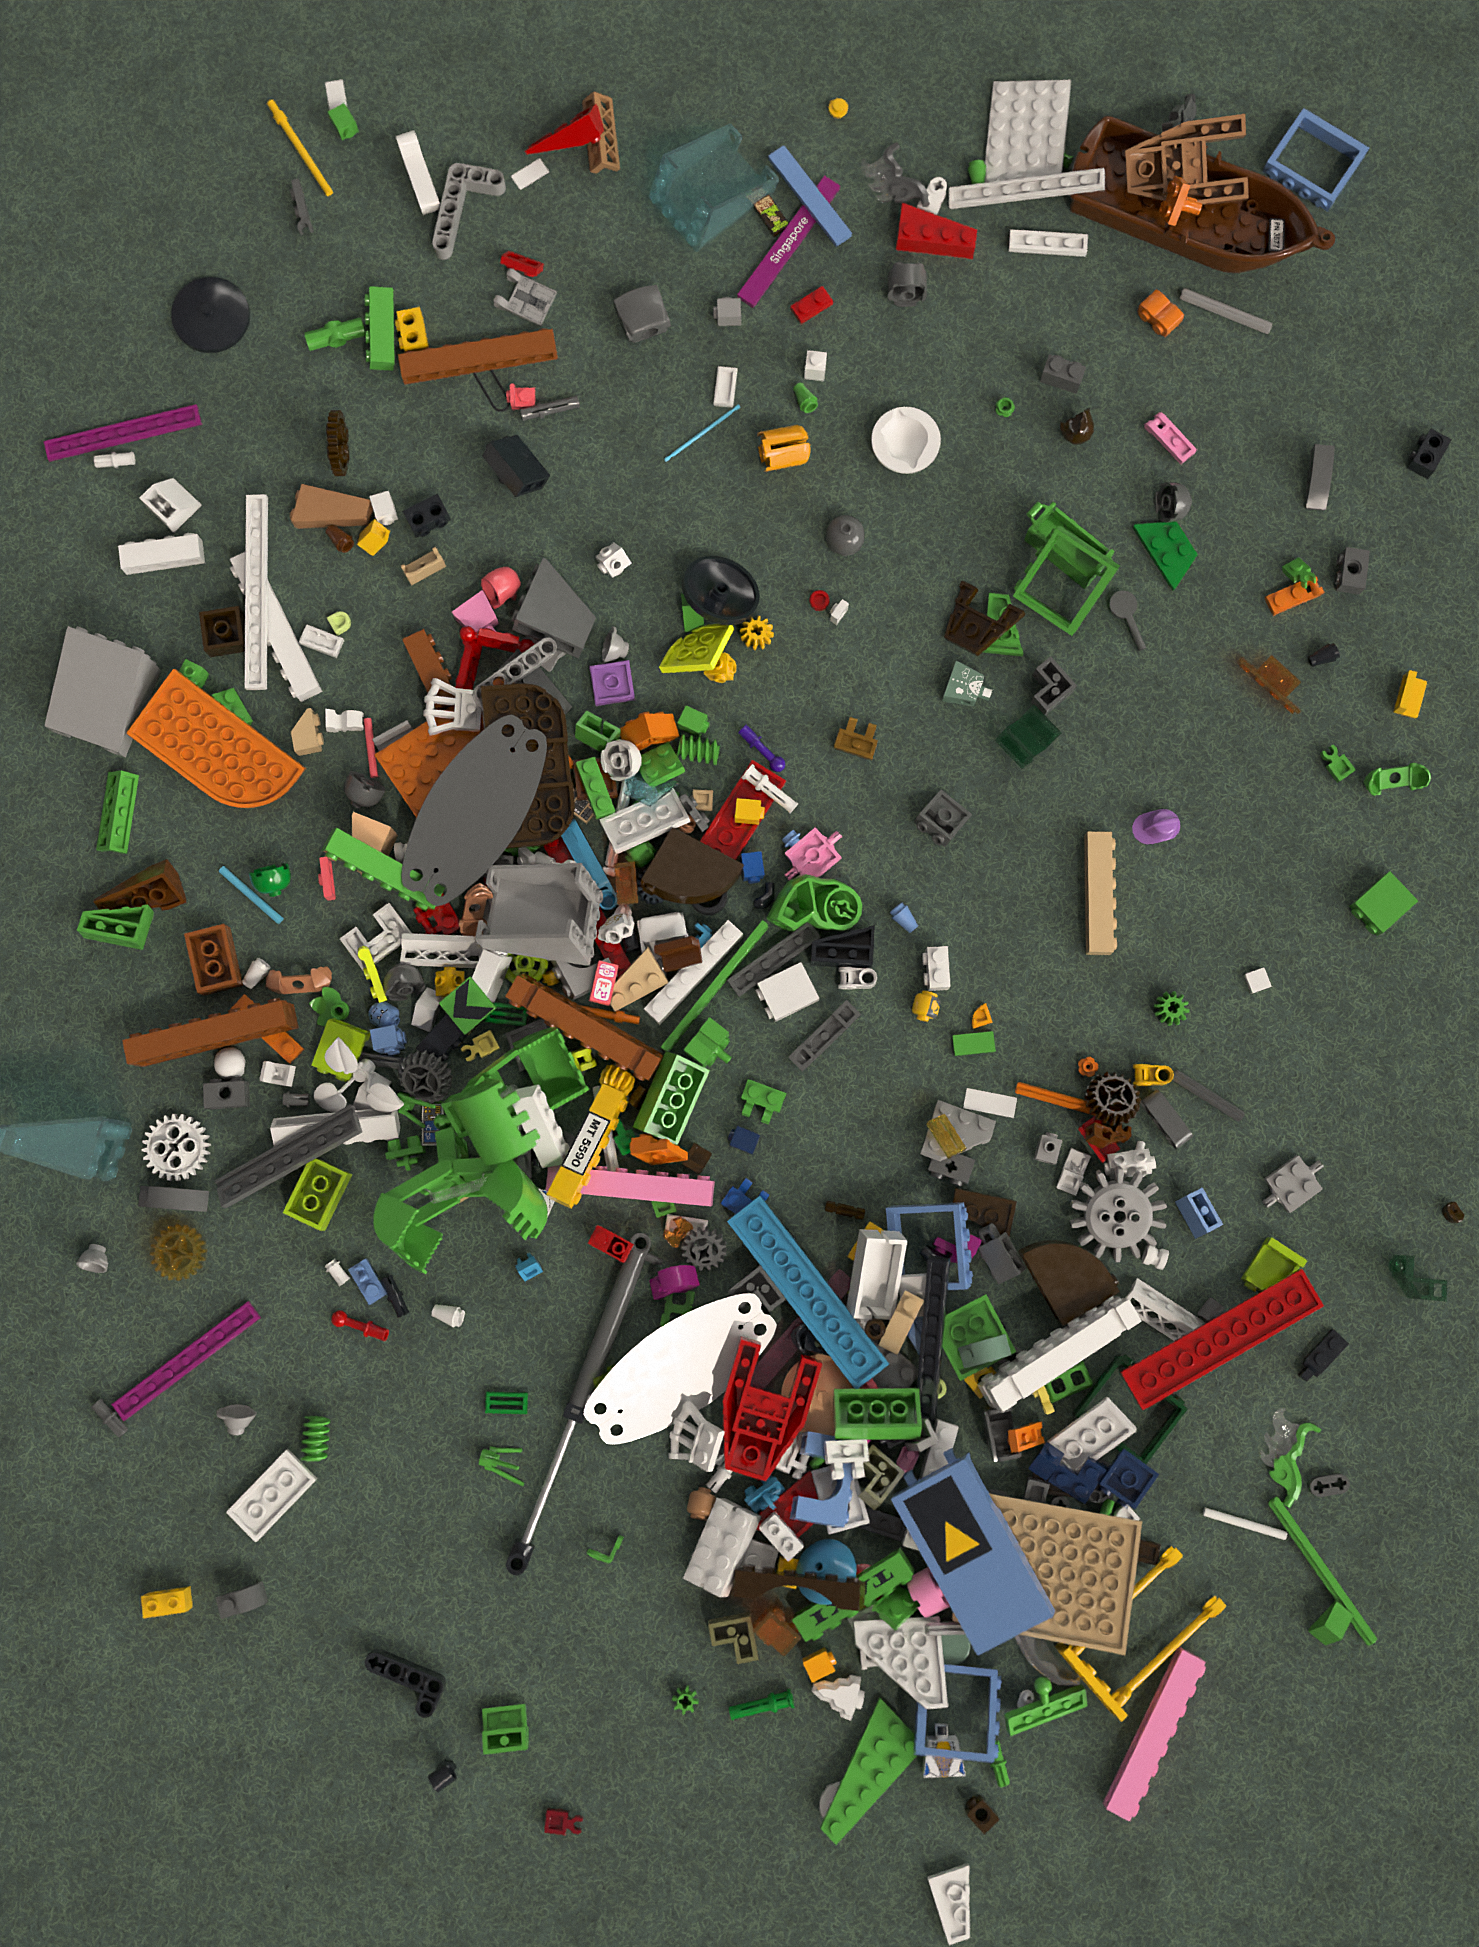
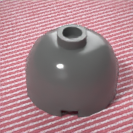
M1177 482L1162 483L1160 485L1162 487L1160 491H1156L1154 499L1156 514L1160 510L1162 518L1159 520L1164 523H1170L1183 519L1188 514L1192 505L1189 490L1186 486Z
M841 515L830 522L826 530L825 539L827 546L832 552L842 554V556H849L861 549L864 543L865 532L862 523L857 518L851 515Z
M350 771L344 783V792L346 797L351 800L350 804L359 809L362 806L372 807L376 805L383 797L385 787L372 778L371 780L364 778L365 775L362 773Z
M399 963L394 965L385 974L383 989L385 996H388L389 1000L404 1001L408 999L406 995L415 992L416 996L420 995L425 990V983L420 971L416 967L406 964L400 965Z

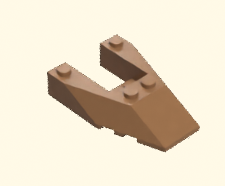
M1245 114L1186 121L1126 150L1127 193L1165 200L1168 194L1167 186L1170 180L1173 181L1175 175L1182 177L1191 185L1187 196L1197 199V202L1202 205L1247 200L1248 177L1207 182L1206 143L1240 139L1246 136Z

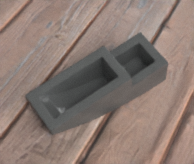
M1315 444L1311 449L1310 469L1307 472L1305 509L1326 510L1333 471L1335 446Z

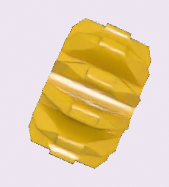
M758 615L757 620L750 617L749 622H743L744 628L740 629V633L743 634L741 641H746V647L753 644V650L757 649V645L764 649V643H771L770 638L774 636V633L771 631L773 626L772 624L767 625V618L761 621V616ZM754 630H757V632H760V635H757L756 633H754Z
M607 1065L599 1079L601 1085L606 1084L625 1093L626 1096L633 1089L635 1078L631 1073L615 1065Z

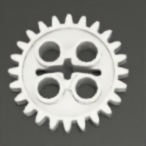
M172 1114L171 1119L169 1116H164V1122L156 1120L157 1127L150 1125L152 1133H145L149 1140L142 1141V1143L147 1144V1148L142 1149V1151L147 1152L148 1155L143 1160H150L147 1167H154L153 1174L160 1172L159 1178H164L167 1175V1180L172 1181L173 1177H175L176 1181H180L182 1175L184 1179H189V1173L197 1175L195 1168L203 1169L200 1164L201 1162H208L204 1155L210 1154L209 1151L205 1150L206 1147L211 1146L210 1143H205L209 1135L202 1134L206 1128L198 1129L200 1122L196 1121L193 1123V1117H188L186 1120V1115L183 1114L180 1115L179 1119L177 1114ZM175 1128L179 1129V1136L177 1138L172 1136V1131ZM193 1141L195 1148L189 1152L187 1144ZM163 1143L166 1149L163 1154H160L158 1147ZM174 1144H178V1146H177V1147L179 1148L178 1151H174V1150H175V1147L173 1146ZM176 1157L181 1159V1164L178 1167H175L173 1164Z

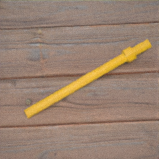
M269 100L267 105L274 114L273 118L278 125H281L326 196H330L333 194L332 189L287 122L286 115L278 108L274 100Z

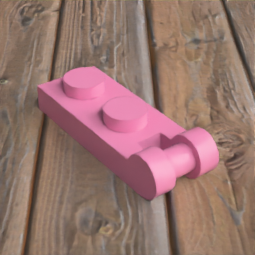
M1162 412L1154 416L1155 419L1149 420L1144 425L1145 429L1166 448L1180 465L1196 453L1197 449ZM1162 425L1163 428L1160 430L1157 426Z

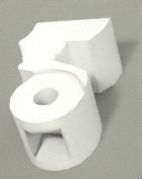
M326 709L327 732L361 731L364 729V713L346 710L341 715H337L335 710Z

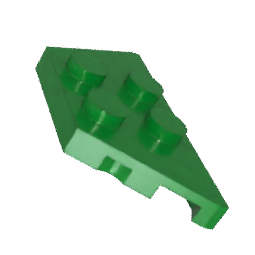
M1177 522L1134 525L1133 530L1171 590H1175L1198 555Z

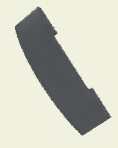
M846 1000L789 1058L803 1072L861 1014Z

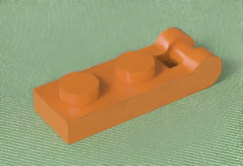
M1317 576L1315 584L1312 581H1307V586H1310L1312 592L1308 593L1298 582L1266 596L1264 599L1272 615L1274 616L1322 595L1324 590L1322 587H1319Z
M1042 1421L1030 1422L1027 1425L1008 1430V1444L1010 1445L1011 1452H1020L1045 1443L1044 1436L1041 1435Z

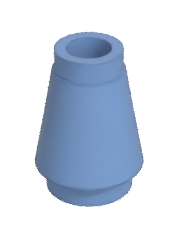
M902 902L890 911L891 918L909 933L918 927L908 906Z

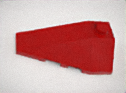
M595 103L575 115V118L570 121L571 124H561L560 127L554 130V134L550 132L529 145L525 153L529 155L582 146L589 142L591 144L598 142L604 132L598 105Z

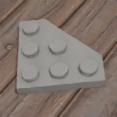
M938 1100L920 1154L937 1161H942L953 1154H960L972 1149L976 1145L985 1144L992 1137L996 1121Z

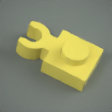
M489 1030L472 1039L475 1045H465L461 1048V1051L471 1050V1055L465 1059L466 1061H472L475 1059L476 1054L479 1053L481 1058L499 1050L500 1047L492 1031Z
M1045 1386L1032 1393L1034 1398L1038 1397L1045 1414L1048 1415L1055 1412Z

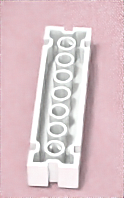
M1112 1296L1102 1302L1101 1306L1094 1307L1083 1316L1069 1322L1063 1329L1058 1328L1054 1330L1046 1340L1041 1339L1037 1341L1029 1351L1020 1352L1012 1362H1005L1000 1365L998 1373L995 1375L989 1373L981 1378L982 1381L977 1385L988 1405L992 1408H997L1001 1412L1006 1411L1015 1405L1019 1399L1035 1392L1120 1336L1123 1331L1129 1330L1140 1323L1141 1319L1131 1301L1126 1298L1121 1299L1118 1296Z

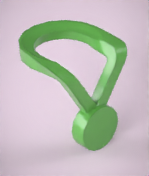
M619 1535L609 1557L592 1549H588L586 1553L599 1561L611 1563L624 1537Z

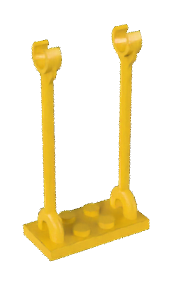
M1169 1547L1160 1556V1562L1134 1585L1132 1600L1165 1568L1172 1567L1183 1557L1177 1548ZM1215 1595L1204 1604L1202 1613L1128 1684L1118 1688L1111 1695L1109 1694L1111 1689L1098 1677H1094L1096 1674L1095 1670L1084 1660H1080L1077 1657L1086 1647L1066 1645L1061 1642L1054 1647L1110 1713L1122 1722L1128 1715L1121 1707L1128 1701L1132 1691L1209 1617H1216L1225 1609L1226 1605L1220 1598H1216Z

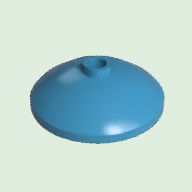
M823 1539L813 1543L803 1552L798 1561L796 1573L804 1574L805 1571L817 1572V1576H825V1574L830 1573L837 1574L838 1578L846 1579V1576H856L857 1567L854 1555L846 1545L837 1540ZM823 1565L822 1569L818 1571V1567ZM799 1587L802 1594L810 1601L821 1605L833 1604L821 1594L808 1588Z

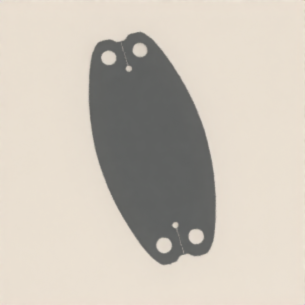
M507 715L485 728L455 756L431 788L415 820L402 865L401 876L404 887L413 892H422L425 894L428 902L435 906H441L463 893L494 864L519 830L538 788L547 750L546 737L541 731L536 729L529 730L523 726L522 720L518 717ZM506 724L512 725L515 729L511 737H505L502 734V727ZM530 739L536 740L539 744L535 752H529L526 749V742ZM512 747L515 748V752L513 753L510 752V748ZM415 868L420 869L423 873L420 881H413L410 878V872ZM434 868L439 869L438 873H434ZM439 883L447 887V893L444 896H437L434 892V887Z

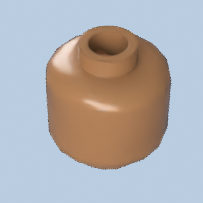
M699 1487L698 1491L690 1493L687 1504V1511L691 1514L690 1517L703 1521L709 1518L716 1501V1497L710 1494V1489Z

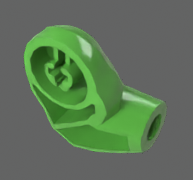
M801 874L786 883L778 894L767 919L772 924L790 932H794L807 922L818 929L847 930L858 922L862 914V903L860 897L852 888L838 880L820 879L808 874Z

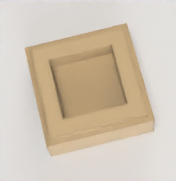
M693 790V798L698 804L695 807L697 811H712L713 790Z

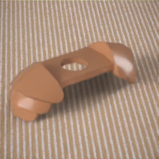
M481 883L474 885L464 897L466 899L463 916L459 921L460 932L463 936H476L479 920H483L487 925L483 915L487 899H492L493 894ZM471 905H480L477 911L469 910Z
M326 966L319 967L318 969L313 968L311 969V974L282 976L280 971L269 970L266 978V987L278 994L320 992L323 987L330 986L332 972ZM299 980L304 983V986L296 988L292 982Z

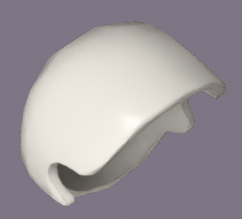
M234 1047L223 1048L215 1056V1071L220 1078L230 1081V1078H239L244 1074L245 1057L240 1050Z

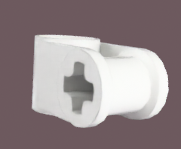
M936 177L932 179L927 188L930 205L922 207L920 200L917 208L937 215L946 196L947 183L943 178Z
M838 968L840 972L838 989H870L876 984L877 974L873 969ZM865 974H871L874 980L871 983H865L862 977Z

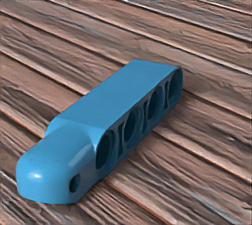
M572 819L571 824L561 837L574 861L583 864L598 888L602 891L603 900L600 903V908L605 911L613 910L618 904L617 895L576 820Z

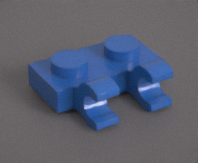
M746 1178L738 1190L732 1186L721 1204L735 1214L740 1212L753 1201L745 1195L753 1182ZM763 1190L759 1196L766 1201L769 1194Z

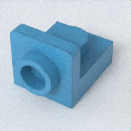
M696 923L694 925L695 929L702 935L701 937L697 935L695 938L699 939L700 948H702L713 936L710 934L712 930L704 923L702 925Z

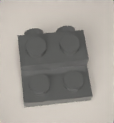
M940 790L919 813L914 822L919 831L927 832L932 836L935 844L946 847L970 819L972 814L943 790Z

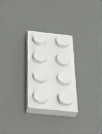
M673 787L600 819V823L616 855L670 831L672 827L677 828L690 822L689 816Z
M1106 1397L1046 1442H1049L1064 1453L1060 1461L1062 1464L1078 1473L1088 1456L1098 1460L1135 1433L1137 1428Z
M287 1449L226 1513L257 1542L317 1480V1477Z

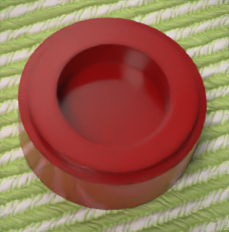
M817 590L811 594L810 606L814 610L823 611L828 607L829 596L825 591Z

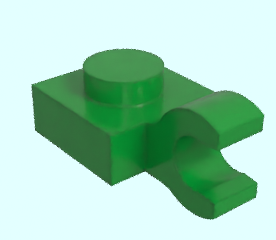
M619 1119L615 1129L618 1136L614 1137L613 1140L623 1157L631 1152V1138H636L632 1128L626 1131Z

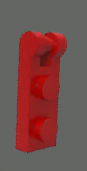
M476 640L471 642L463 641L465 648L460 659V670L456 678L455 688L473 690L482 646L477 645Z

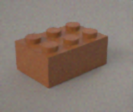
M221 924L184 934L197 993L205 996L243 986L229 926Z

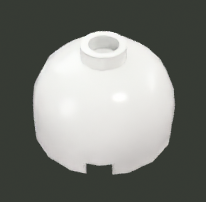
M616 740L606 744L605 750H602L601 764L604 772H608L612 776L610 778L616 781L633 777L639 771L642 760L637 746L627 740Z

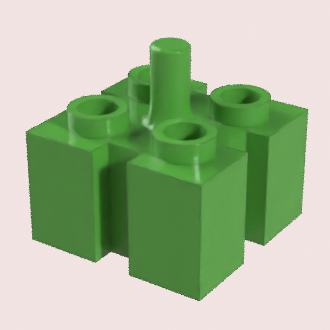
M709 1017L684 1049L685 1054L704 1068L707 1065L711 1067L717 1057L728 1063L732 1057L723 1050L730 1042L729 1032Z

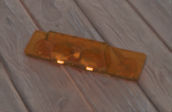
M1273 655L1259 669H1256L1244 657L1239 659L1241 662L1239 666L1247 673L1251 671L1256 676L1255 681L1262 687L1266 685L1271 689L1269 693L1276 700L1282 699L1286 703L1284 707L1290 713L1296 712L1299 714L1302 711L1287 697L1301 681Z

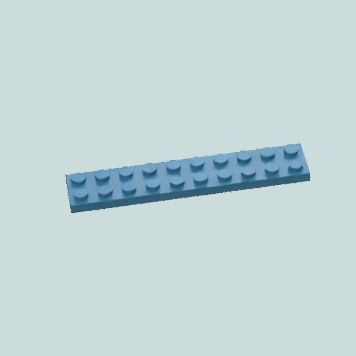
M761 1196L727 1221L855 1389L861 1387L890 1364Z

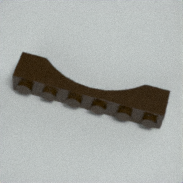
M743 1564V1567L735 1570L734 1597L755 1599L773 1588L799 1586L821 1594L831 1601L837 1609L860 1611L864 1608L866 1581H860L857 1576H846V1579L838 1578L837 1574L830 1573L825 1574V1576H817V1572L805 1571L804 1574L796 1573L797 1570L784 1569V1572L776 1571L775 1567L755 1569V1565Z

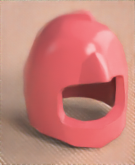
M509 567L497 568L482 578V590L493 609L499 608L509 598L514 601L516 600L521 582L513 569Z

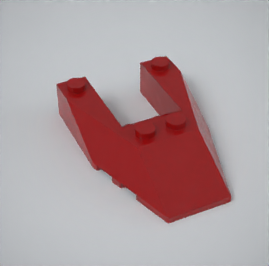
M741 1336L723 1398L725 1469L766 1481L805 1425L823 1363L819 1359L801 1354L789 1397L750 1386L762 1345L759 1341Z

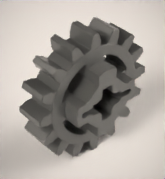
M699 1226L697 1232L691 1229L690 1236L685 1235L684 1242H682V1256L686 1257L685 1262H692V1266L695 1267L698 1265L700 1271L703 1270V1267L711 1270V1265L717 1268L719 1261H724V1255H726L727 1251L723 1235H716V1229L710 1232L708 1226H706L705 1230H702Z

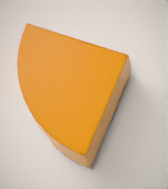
M986 1003L976 1009L972 1016V1029L992 1023Z

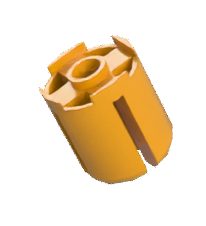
M793 425L758 432L757 436H761L762 443L758 446L761 463H766L767 468L765 472L801 465L808 461L810 443H806V440L809 438L802 426Z

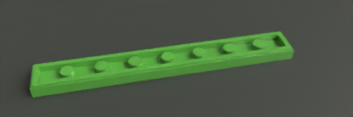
M762 920L663 1043L661 1049L664 1052L671 1051L767 931L768 924Z

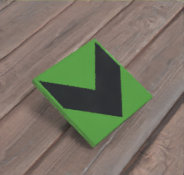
M471 976L439 1002L464 1035L496 1009L495 1005Z

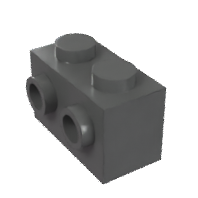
M1049 354L1040 382L1077 394L1086 367L1082 366L1079 362H1071L1059 355L1053 356Z

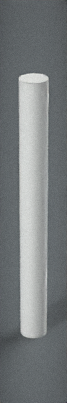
M1204 1507L1203 1516L1286 1540L1287 1538L1286 1531Z

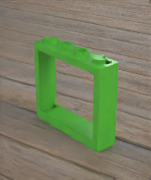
M1059 526L1056 530L1052 529L1046 539L1049 541L1045 547L1041 545L1035 554L1038 558L1034 564L1030 562L1024 571L1027 574L1023 580L1019 579L1014 587L1016 592L1013 597L1073 636L1120 565L1062 526ZM1060 536L1108 568L1072 622L1025 591Z

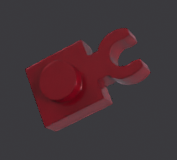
M548 1808L544 1833L566 1835V1830L570 1829L574 1834H581L582 1828L575 1827L574 1822H582L583 1816L574 1815L571 1818L568 1817V1810Z

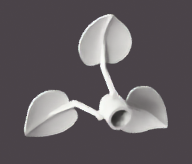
M339 1037L327 1049L325 1060L330 1068L336 1072L344 1071L345 1074L353 1073V1077L338 1091L331 1083L320 1084L314 1092V1100L320 1107L333 1113L345 1108L346 1099L341 1093L354 1080L358 1082L367 1081L366 1091L369 1094L366 1100L373 1109L388 1113L394 1112L404 1105L388 1085L381 1082L371 1085V1081L374 1078L371 1074L375 1070V1064L371 1060L363 1059L358 1063L351 1050Z

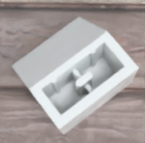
M174 478L153 484L140 497L144 505L173 533L202 506Z

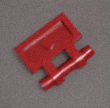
M449 902L441 906H435L434 909H429L426 912H423L418 907L413 909L417 922L421 923L426 931L425 934L437 935L443 932L444 935H452L460 930V920ZM432 916L438 923L435 927H432L428 920Z

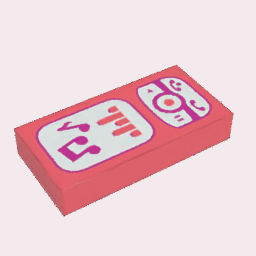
M603 961L597 962L589 1001L607 1006L610 1005L619 965Z

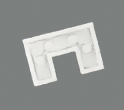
M390 903L373 914L384 931L370 942L365 939L357 927L340 938L362 970L366 967L364 960L358 957L357 951L359 947L367 946L371 952L374 964H376L401 946L402 933L412 934Z

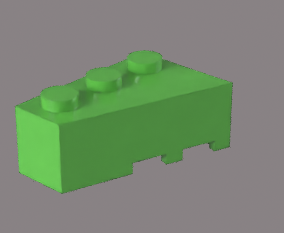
M149 905L134 908L122 907V909L83 911L77 931L86 939L143 950L154 912Z

